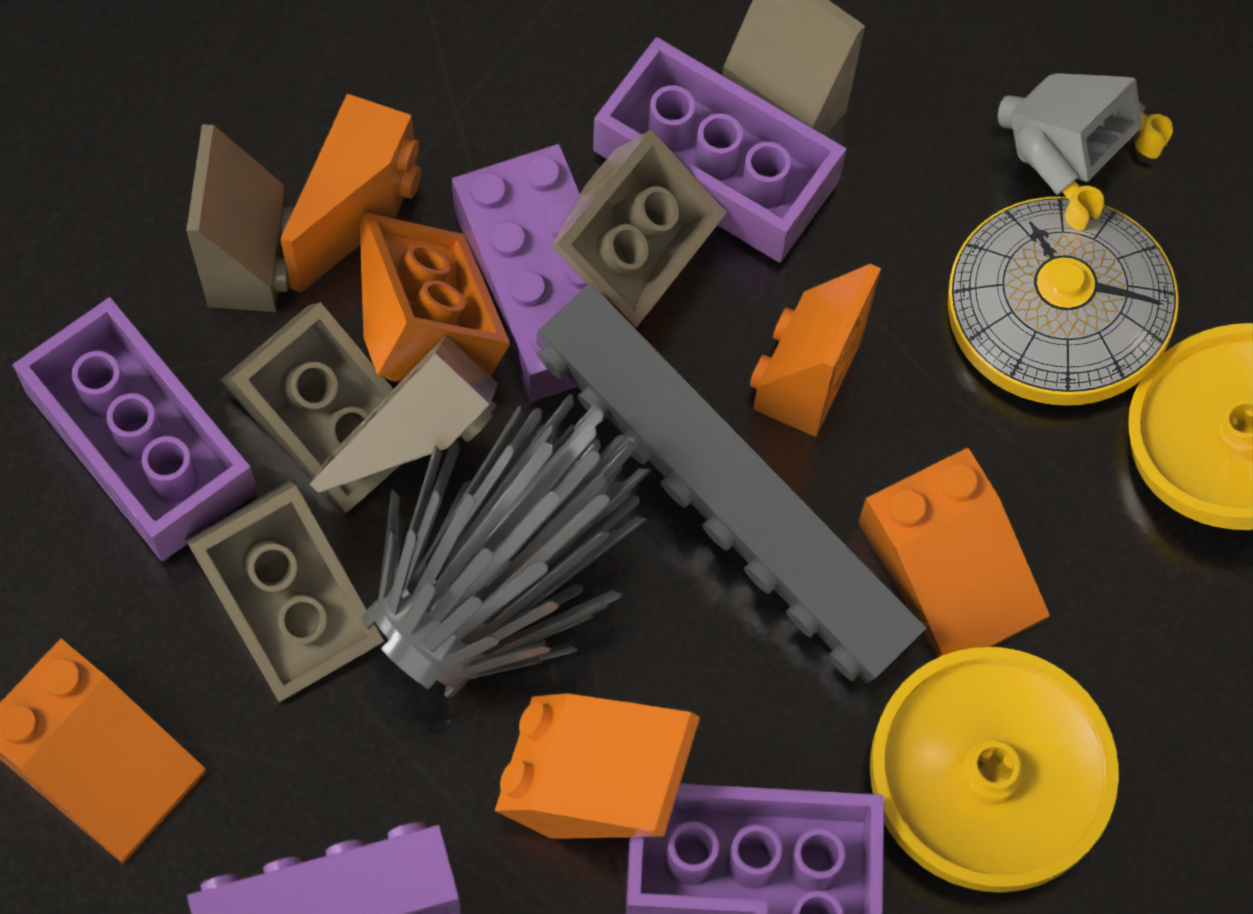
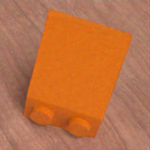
M350 94L346 95L280 238L292 290L302 293L361 245L360 219L364 212L394 218L400 209L404 197L408 199L414 197L420 183L422 168L416 166L419 140L414 139L412 115Z
M364 212L360 219L363 337L377 376L401 382L435 345L447 335L491 377L510 342L465 235Z
M872 264L863 266L804 291L795 310L788 307L784 309L773 334V339L780 342L772 358L764 354L761 356L750 380L749 386L757 389L753 410L817 437L861 344L881 268Z
M969 448L935 463L865 499L858 524L911 613L926 627L923 633L938 658L968 648L995 647L1048 620L1050 617L1000 498Z
M62 639L48 651L0 702V760L122 864L129 859L207 772L205 767L117 685Z
M569 693L534 696L521 717L519 723L520 735L511 763L506 767L501 777V793L495 811L551 839L664 837L700 717L687 711Z

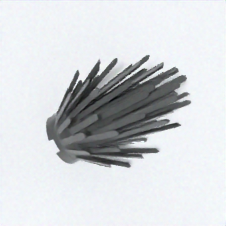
M570 394L478 513L541 420L542 410L536 408L530 414L511 444L506 447L524 416L520 405L472 482L466 481L461 486L435 541L421 561L420 559L443 500V494L460 451L457 440L449 446L429 501L442 455L437 445L435 444L400 561L399 556L405 522L398 514L400 497L392 489L379 597L363 614L362 620L367 630L376 622L384 635L389 639L381 650L398 667L427 689L437 680L446 685L444 695L451 698L469 679L542 663V660L576 652L579 649L570 643L549 648L545 645L546 641L543 638L594 618L591 614L609 606L608 603L622 596V593L611 590L511 635L558 609L559 605L582 593L583 586L574 584L540 603L647 520V518L636 516L618 531L606 532L639 503V497L634 495L628 497L583 535L650 472V469H638L625 482L616 483L605 494H600L621 471L622 464L639 445L637 441L638 434L632 431L626 436L623 434L616 436L599 454L598 451L601 444L595 438L597 433L595 427L603 418L602 410L604 404L602 402L595 403L575 426L572 424L556 443L551 446L549 442L554 436V430L574 405L573 394Z

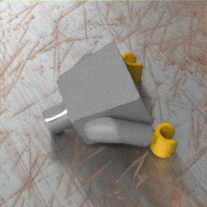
M1056 73L1049 75L1026 98L1011 95L1004 97L998 110L999 124L1003 128L1013 129L1017 154L1023 162L1029 163L1057 195L1063 192L1069 200L1064 214L1065 220L1070 227L1080 231L1086 228L1090 219L1089 214L1092 218L1098 220L1104 207V196L1095 187H1080L1076 180L1088 182L1138 130L1140 131L1134 142L1135 147L1141 154L1149 158L1160 156L1173 133L1172 122L1167 116L1162 114L1147 116L1143 112L1145 106L1139 102L1136 78Z

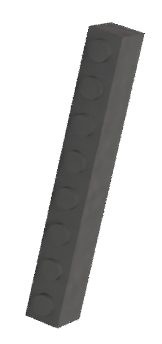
M591 283L584 287L538 330L536 344L541 349L536 354L542 364L558 379H562L567 375L582 391L578 395V399L587 411L595 403L602 402L604 404L602 410L603 418L600 422L608 418L625 436L632 431L637 432L639 445L631 456L642 465L649 460L665 476L661 481L665 491L682 507L686 508L691 503L707 520L702 526L710 538L726 551L733 547L749 563L744 567L749 578L767 594L775 590L790 605V608L786 611L790 620L808 637H812L815 633L820 636L832 649L828 654L829 659L848 679L854 681L859 677L865 684L872 681L926 629L906 606Z

